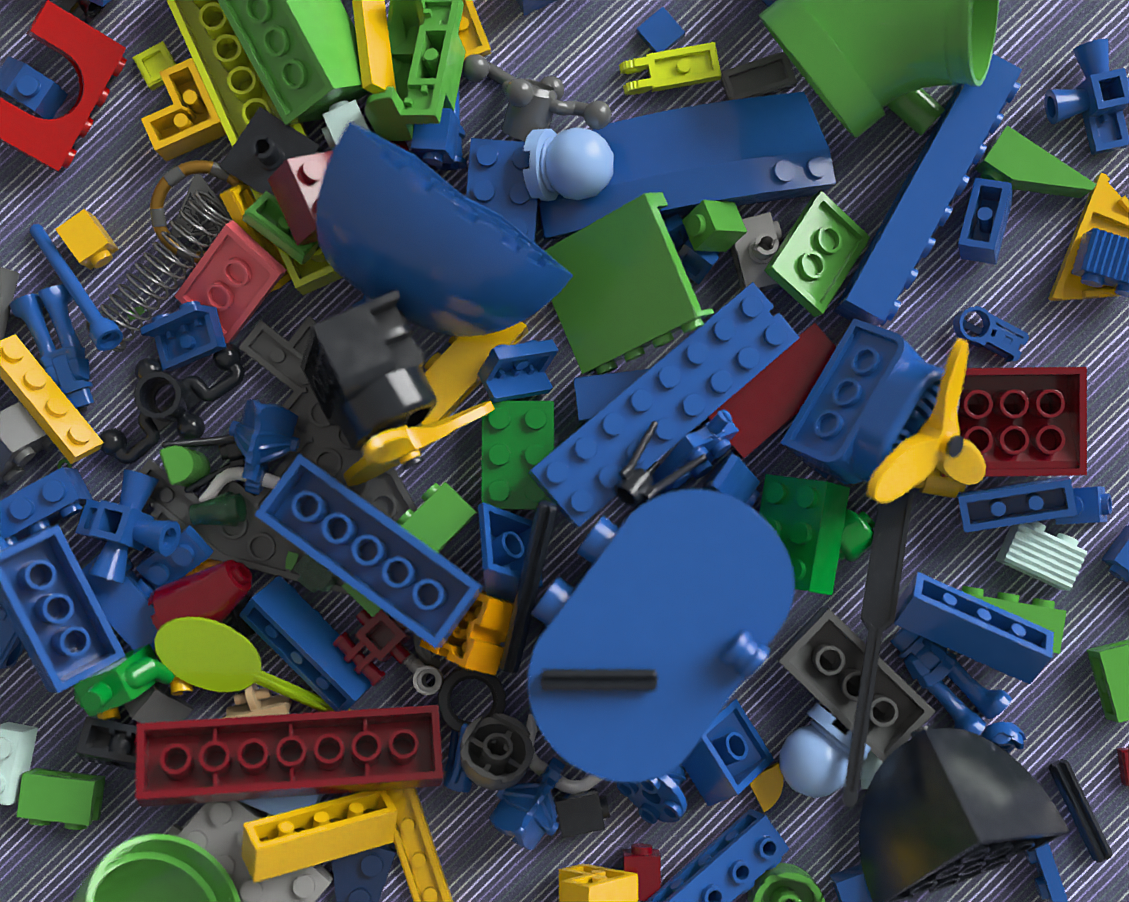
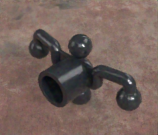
M226 343L227 348L213 353L215 365L221 370L229 371L230 374L210 388L200 377L195 375L187 376L181 380L164 373L161 363L157 359L144 358L140 360L135 367V375L139 382L134 390V401L140 410L138 416L139 426L146 436L127 450L125 434L119 429L109 428L99 436L104 442L100 450L106 455L115 456L120 463L125 465L133 464L158 444L160 431L176 421L178 422L177 432L182 439L201 438L205 431L203 419L196 414H189V411L202 400L205 402L218 400L243 381L245 371L240 363L241 353L239 349L233 344ZM166 385H173L175 389L174 403L168 410L161 412L156 405L157 392Z

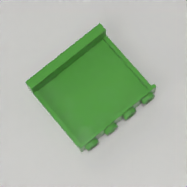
M663 192L644 193L544 250L573 275L564 288L551 301L582 374L596 371L598 375L611 372L618 368L617 361L623 358L626 362L635 360L646 354L645 347L653 344L654 348H658L675 340L673 333L681 329L684 334L704 326L702 319L714 314L712 308L701 310L659 210L668 206Z

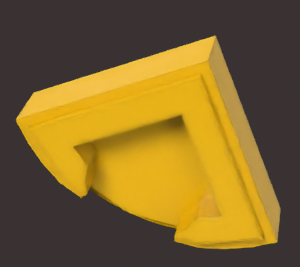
M778 762L765 768L749 784L763 812L773 807L783 789V775L779 769Z

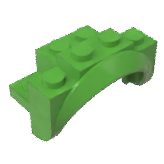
M390 0L387 23L396 90L394 86L387 87L386 92L369 96L365 107V114L377 136L387 141H412L414 124H440L443 108H451L454 111L466 53L458 35L464 7L462 0Z

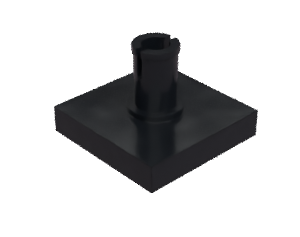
M259 107L220 167L257 193L263 195L268 191L275 197L268 178L287 159L318 154L322 151V148L291 126H285L283 121Z

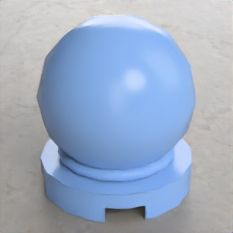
M578 127L561 131L558 135L552 129H535L527 136L523 151H530V169H523V176L526 188L532 198H540V201H552L560 194L564 198L582 200L596 196L609 184L613 175L614 154L606 140L598 133Z
M815 703L806 713L813 719L810 722L811 725L799 727L786 737L780 750L779 769L792 790L812 798H819L831 795L844 786L852 731L849 730L844 735L835 727L838 723L835 717ZM867 744L865 746L863 761H865V759L868 757V753L872 749Z

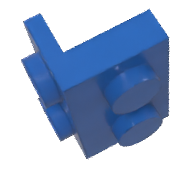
M199 301L183 303L179 306L178 311L171 314L157 315L151 319L152 323L140 328L142 336L155 338L163 371H174L227 348L217 308L201 305Z
M553 339L543 341L530 340L522 344L509 346L501 344L489 352L477 375L492 402L550 393L553 386L545 371L559 350Z

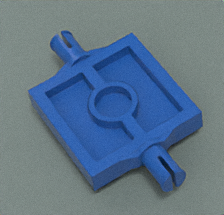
M721 409L710 422L706 423L704 428L684 436L652 474V486L702 454L706 455L707 459L658 492L659 495L669 493L672 488L679 487L689 478L694 477L695 480L702 478L712 469L713 466L710 463L731 448L732 444L730 441L739 430L732 422L730 413Z

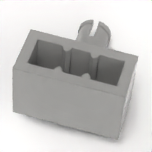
M771 212L742 219L747 233L730 248L741 291L752 282L755 283L761 292L781 287L764 271L780 247L779 242L782 241L779 222L772 220Z

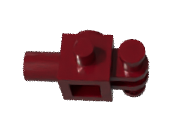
M363 609L356 616V619L363 625L355 634L360 642L356 645L348 637L349 634L344 632L333 642V645L346 655L344 660L348 664L354 662L357 665L354 671L358 675L363 673L374 687L386 676V673L384 671L381 672L374 662L377 659L381 662H386L393 656L400 665L404 663L411 654L403 645L411 636L405 631L407 627L386 611L380 609L372 617ZM366 648L370 651L367 656L362 653Z

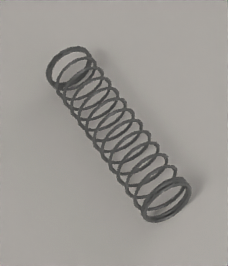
M196 190L192 194L194 201L191 199L187 200L188 204L197 213L213 222L218 230V234L221 231L219 225L225 226V224L232 221L227 209L204 191ZM205 201L215 207L222 215L213 210ZM179 210L180 216L186 222L206 235L209 244L205 245L198 242L182 225L175 221H170L172 228L181 236L196 244L201 254L195 255L190 253L174 236L165 231L161 232L162 237L170 245L189 256L192 264L191 266L182 264L165 246L158 242H152L154 249L158 253L180 266L183 275H174L157 257L148 252L143 253L145 259L151 265L172 277L175 285L173 287L165 285L148 267L141 263H135L136 269L148 280L162 287L166 295L165 297L157 296L139 277L131 273L126 274L127 279L132 285L146 295L155 298L157 306L154 308L148 306L143 298L133 289L119 283L117 285L119 291L135 304L147 309L149 316L147 318L140 317L136 310L118 295L109 294L111 302L116 307L140 322L139 328H134L114 308L106 304L100 305L102 312L108 318L115 321L118 325L129 329L132 333L130 338L123 337L120 343L121 347L116 346L111 349L112 351L123 352L126 349V341H132L135 338L134 331H138L143 327L142 320H150L152 318L151 310H158L160 308L159 300L168 299V289H176L178 287L176 279H185V268H194V258L203 257L202 247H210L212 244L210 236H218V234L206 231L187 212ZM158 247H160V248L163 249L165 252H167L171 257H169L168 255H166V254H165L163 251H161ZM149 257L158 262L163 268L154 263ZM141 268L149 272L155 279L147 275ZM131 277L140 282L149 292L135 283ZM121 287H123V288L127 289L128 291H130V292H131L133 295H135L142 303H140L139 301H137V300H135L134 298H132V297H131L129 294H127ZM113 297L116 298V299H118V300H120V301H121L123 304H125L133 313L129 312L128 310H126L125 308H123L121 305H119V304L113 299ZM104 307L107 308V309H109V310H111V311H112L113 313H115L118 317H120V318L124 321L125 324L121 323L120 321H118L117 319H115L113 316H111V315L104 309ZM87 321V322H86V327H87L88 332H90V330H89L90 324H89V322Z

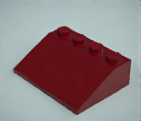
M1087 367L965 369L957 412L959 436L972 442L980 451L986 465L984 477L1087 475ZM940 471V477H947Z

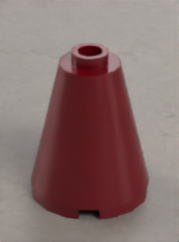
M227 560L160 586L151 593L148 599V606L153 603L155 613L151 616L153 624L159 630L165 623L183 617L206 618L222 623L251 589L252 575L250 570L241 562Z

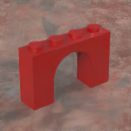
M47 0L42 4L26 34L56 51L70 62L79 82L77 100L73 107L63 116L56 119H42L23 111L0 97V141L49 169L59 171L61 167L67 169L77 152V150L72 148L78 136L84 138L90 130L94 120L89 118L93 108L95 105L100 108L104 104L110 93V89L106 87L112 75L115 77L119 76L127 59L122 57L126 47Z

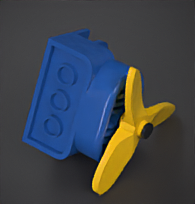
M854 318L782 439L781 444L825 479H827L828 475H831L834 479L846 485L862 481L868 482L867 495L878 502H889L900 497L924 480L935 467L947 477L963 484L973 485L981 482L986 470L985 461L980 451L972 442L959 436L957 422L960 393L968 358L967 341L956 340L948 357L946 367L943 369L926 363L898 333Z

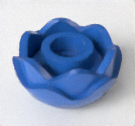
M1012 722L990 724L981 733L982 737L998 745L1007 753L1011 752L1014 748H1024L1025 734Z

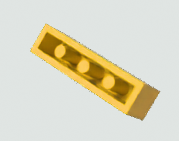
M521 321L509 328L486 335L470 337L451 336L448 341L451 345L442 355L439 352L434 354L424 366L427 370L425 375L437 397V404L429 416L421 423L426 425L449 417L481 383L477 374L487 359L489 352L501 344L508 346L518 344L529 332L527 325Z

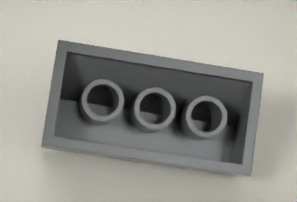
M822 606L796 633L778 661L840 722L853 731L866 644L829 608ZM879 657L866 744L872 748L870 751L884 762L891 753L911 738L910 734L920 728L936 711Z

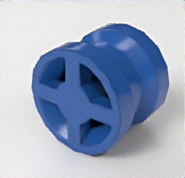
M743 629L728 645L720 660L726 665L735 666L738 669L739 675L747 680L762 664L770 649L764 644L753 642L751 634Z

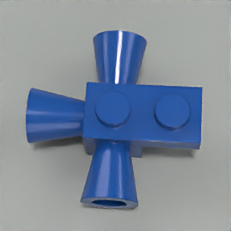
M1097 39L1081 44L1072 51L1086 79L1076 89H1048L1044 98L1047 118L1054 125L1082 113L1091 155L1126 148L1129 146V135L1123 110L1129 106V77L1127 78L1126 70L1121 68L1109 71V39Z
M124 469L119 504L105 500L100 502L90 499L86 500L75 533L106 542L88 574L124 584L129 548L143 552L146 546L163 556H170L176 550L181 536L179 523L169 520H154L153 516L141 512L157 486L158 479L143 473Z

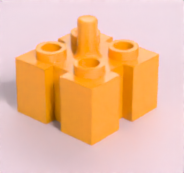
M482 591L442 648H435L424 639H421L419 646L437 655L445 656L447 660L463 668L495 676L504 649L500 642L503 643L506 640L514 604L487 595L485 591Z

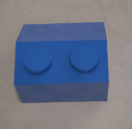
M481 503L478 505L486 594L514 603L533 521L492 505ZM541 576V581H540L539 589H540L541 587H543L542 576Z
M734 699L724 705L693 750L682 762V765L707 805L711 806L739 795L775 759L738 700Z

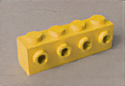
M385 790L363 791L243 823L241 857L255 883L394 842L398 810Z

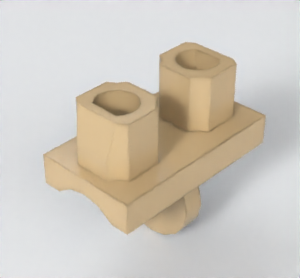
M254 683L246 688L244 693L234 695L236 705L227 707L226 717L223 718L289 714L292 699L281 694L272 696L270 689L265 687L258 689L257 684Z

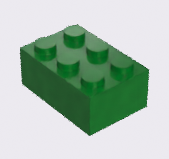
M554 401L492 402L495 409L482 417L481 503H486L502 510H536L539 501H552L527 472L554 450Z
M766 474L759 514L777 533L788 553L793 570L794 589L832 595L850 488L828 481Z

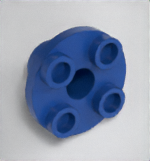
M680 764L670 772L651 780L617 782L618 790L629 798L639 809L640 817L648 823L655 824L658 820L667 823L677 822L687 809L685 796L679 788L687 778Z

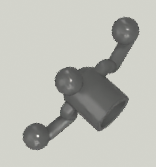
M471 54L464 59L462 73L467 80L477 83L487 76L502 86V90L508 100V106L501 130L513 138L526 141L528 134L532 130L549 129L553 113L562 116L574 115L583 117L589 127L597 130L605 128L612 119L611 109L603 101L596 100L591 103L560 101L564 95L565 87L556 76H546L540 82L531 79L515 78L493 63L488 62L479 54Z

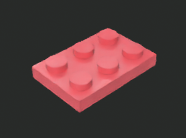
M232 220L225 224L174 297L182 304L190 301H199L201 305L216 307L225 343H230L236 338L287 270Z

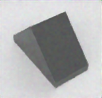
M160 682L155 683L134 700L123 704L131 718L140 723L183 721L194 710L180 696L171 695V689Z

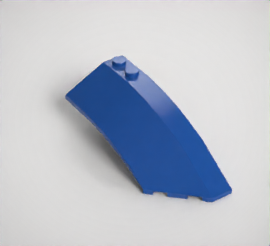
M803 91L672 109L610 123L600 130L593 129L594 132L606 140L614 154L613 175L609 184L594 197L574 200L564 198L559 194L555 200L541 201L538 209L543 238L548 240L569 237L644 193L663 192L668 206L659 210L662 219H666L677 213L679 216L689 214L702 200L735 202L736 206L807 197L813 196L819 191L825 192L836 184L829 146Z

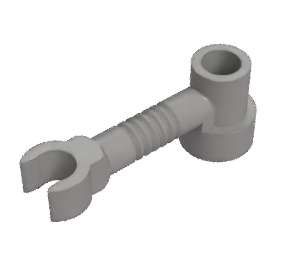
M404 647L411 654L403 664L414 674V688L423 695L437 693L444 681L442 672L434 666H426L407 647ZM430 673L435 677V684L432 687L426 683V677Z

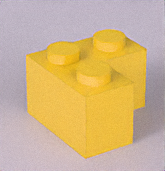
M193 58L159 72L173 104L141 118V121L154 150L166 162L227 135Z
M584 863L559 869V902H638V874Z

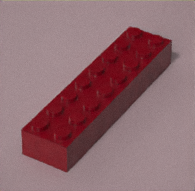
M439 705L137 723L136 801L141 807L440 786L443 780Z

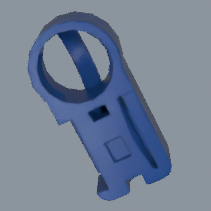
M979 306L959 311L953 321V330L959 339L967 341V343H971L976 347H985L1003 358L1007 357L1005 362L1017 361L1022 354L1019 348L1026 345L1029 339V335L1023 330L992 315L985 308ZM968 312L977 313L983 321V328L964 320ZM964 328L967 329V330H969V331H971V332H973V333L979 334V336H978V337L969 336V335L965 332Z

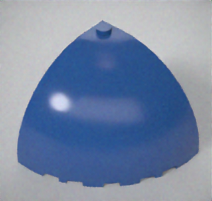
M352 122L348 123L330 156L322 178L316 208V227L320 247L327 262L343 279L363 293V298L367 302L397 290L400 298L396 307L398 311L404 314L408 322L435 333L449 336H479L504 330L532 316L548 304L573 277L569 271L501 214L460 194L417 156Z

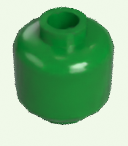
M846 509L838 558L839 562H842L844 559L849 562H855L871 548L875 522L864 511L857 514L853 510Z

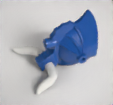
M259 399L247 400L241 421H232L229 429V435L234 436L236 445L246 458L245 466L227 468L217 474L199 498V501L207 502L217 496L227 483L235 480L246 482L245 492L259 495L264 487L274 489L281 478L268 473V462L283 457L289 451H298L300 438L293 435L299 416L275 403L262 404Z
M529 714L526 727L530 732L529 738L533 746L537 725L534 716ZM534 752L529 768L538 775L536 783H520L505 790H498L495 796L501 801L489 816V820L499 832L504 835L514 836L512 839L514 843L522 848L534 850L545 833L552 837L560 825L556 822V809L551 789L553 790L555 787L562 792L570 794L586 792L602 781L603 778L589 774L581 780H569L560 774L565 764L554 756L548 763H545Z

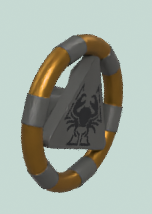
M194 160L175 166L163 175L151 197V222L157 237L174 255L191 263L192 261L188 255L174 248L161 235V232L165 231L175 238L183 237L174 229H172L171 233L166 226L164 202L171 187L187 176L195 174L180 210L187 212L195 218L206 231L217 234L218 230L213 222L197 213L187 201L188 199L194 201L192 194L196 190H201L215 198L225 207L200 173L209 174L227 182L231 186L241 183V181L222 170L221 164L215 161ZM205 201L213 210L222 215L215 207ZM178 214L175 222L182 225L193 236L205 235ZM184 245L190 253L195 255L201 254L200 251ZM194 258V262L198 264L201 258Z

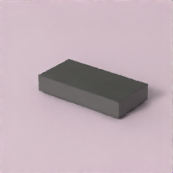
M784 51L722 71L720 79L727 101L768 96L795 87L797 84L790 60Z

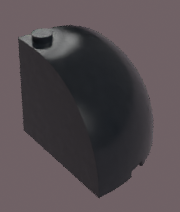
M930 725L914 730L910 734L911 739L891 753L875 773L867 789L861 810L859 850L864 878L872 901L901 902L912 899L914 897L913 894L925 890L933 893L1001 867L1010 862L1008 856H1015L1027 850L1032 852L1069 832V829L1041 785L1016 759L1001 747L967 730L957 728L932 729Z

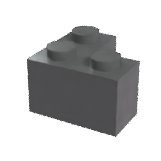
M21 402L0 411V485L4 482L10 485L19 480L25 474V465L37 452L42 449L50 451L57 447Z

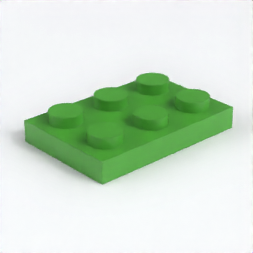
M819 191L812 196L764 271L809 313L817 317L825 312L871 237L824 192Z

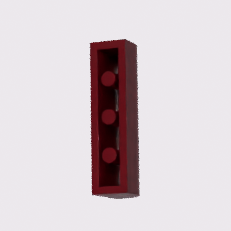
M816 323L799 335L800 338L707 417L710 422L721 409L730 413L732 422L739 430L730 441L732 444L730 450L740 460L748 456L800 411L834 353L836 346Z

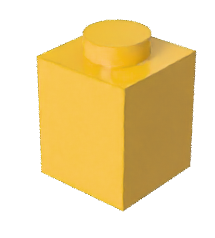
M86 209L81 210L55 229L77 261L90 270L101 268L108 264L113 258L112 254L119 250L96 216Z

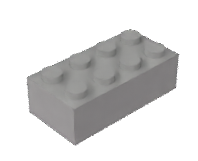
M238 800L205 803L177 836L199 845L214 856L232 879L240 902H315L334 879L333 875L321 864H317L254 883L241 857L243 823L262 819L266 816L257 808Z

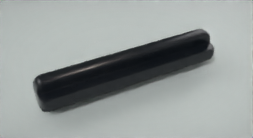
M544 669L541 672V689L543 691H655L657 689V672L654 669Z
M1064 759L1051 763L1049 771L1091 858L1097 863L1110 859L1113 856V852L1070 763Z

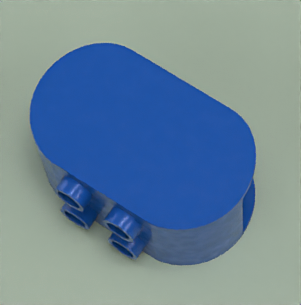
M679 490L658 496L631 511L624 517L618 527L602 516L576 550L577 554L591 563L574 587L560 576H557L531 613L545 624L537 638L528 673L529 700L534 718L540 731L555 751L569 763L591 775L611 781L640 782L660 777L676 768L690 754L744 679L739 675L738 669L735 666L726 665L720 660L728 645L744 629L751 634L753 642L764 644L767 647L789 614L794 595V576L788 553L779 536L770 524L751 507L729 495L710 490ZM544 669H654L657 672V689L655 691H543L541 689V672Z

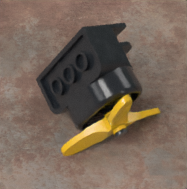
M397 290L313 325L300 367L328 422L332 426L339 424L350 448L363 452L362 458L343 474L348 486L367 482L400 464L403 465L404 470L418 465L424 461L423 457H420L421 450L454 430L487 415L495 409L492 402L487 401L443 420L416 427L432 412L437 404V397L422 369V365L426 363L424 354L420 346L414 343L411 337L412 329L408 325L404 314L398 311L396 307L400 298Z

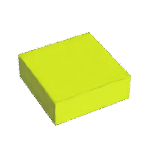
M164 41L132 57L151 91L164 85L159 72L176 65Z

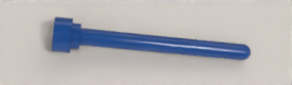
M33 224L30 227L31 236L89 322V337L96 348L100 351H108L118 346L123 339V333L115 321L101 315L43 226Z

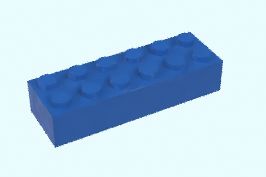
M300 454L254 514L435 648H442L485 588L339 480Z

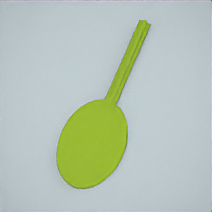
M183 617L165 623L156 634L155 650L160 661L175 676L191 685L210 691L234 692L246 689L256 683L320 712L334 711L319 695L262 671L261 658L253 644L241 633L225 624L206 618Z

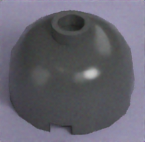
M494 714V717H487L485 719H482V717L476 718L465 729L460 744L461 766L466 776L477 786L488 790H505L517 785L527 774L535 752L527 727L516 718L505 714Z

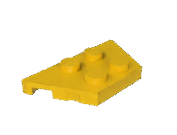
M1104 173L1098 174L1094 180V183L1097 185L1089 193L1048 300L1064 301L1121 296L1115 293V287L1105 284L1102 287L1088 286L1081 283L1082 277L1071 274L1081 237L1084 233L1093 228H1098L1099 230H1105L1106 232L1129 239V199L1126 196L1121 197L1108 183L1110 178Z

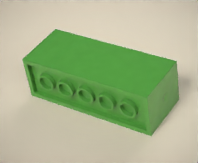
M217 0L285 126L324 119L322 114L328 112L333 104L344 100L349 102L356 100L357 102L369 93V91L362 88L355 26L341 0Z

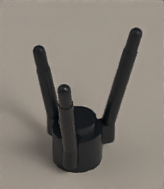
M652 421L629 462L619 472L622 479L614 486L615 493L628 506L637 507L643 499L647 501L652 500L658 492L703 463L707 459L706 455L702 454L652 486L653 479L651 475L659 467L657 461L647 470L642 468L634 469L658 427V423Z
M227 434L224 436L164 441L161 444L162 448L170 446L202 447L219 445L222 461L230 460L229 464L184 488L185 493H190L212 482L217 474L227 468L245 466L243 460L246 458L236 445L233 435Z

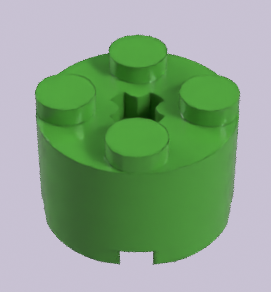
M779 863L773 869L766 870L755 880V885L748 891L747 902H786L787 899H791L792 902H825L820 888L812 877L802 868L789 863Z

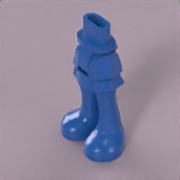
M64 284L41 289L38 291L39 295L28 294L12 301L9 304L10 309L15 317L22 318L26 323L40 354L39 363L45 369V372L52 378L76 409L95 403L90 391L93 383L88 382L90 380L89 359L85 358V347H82L69 316L68 304L74 299ZM44 306L58 335L62 347L60 349L55 348L43 315Z
M901 628L889 640L899 651L897 656L900 659L905 658L903 661L912 679H917L921 688L928 690L949 713L954 721V728L967 730L979 735L984 730L986 722L968 708L942 681L946 676L966 695L985 719L995 718L1011 703L1012 697L1002 689L988 690L980 685L957 661V656L947 651L946 647L913 632H909L904 628Z

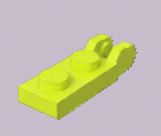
M715 42L646 54V57L628 60L619 65L621 74H633L648 69L649 78L624 84L625 95L642 94L650 90L656 92L717 81L722 77Z

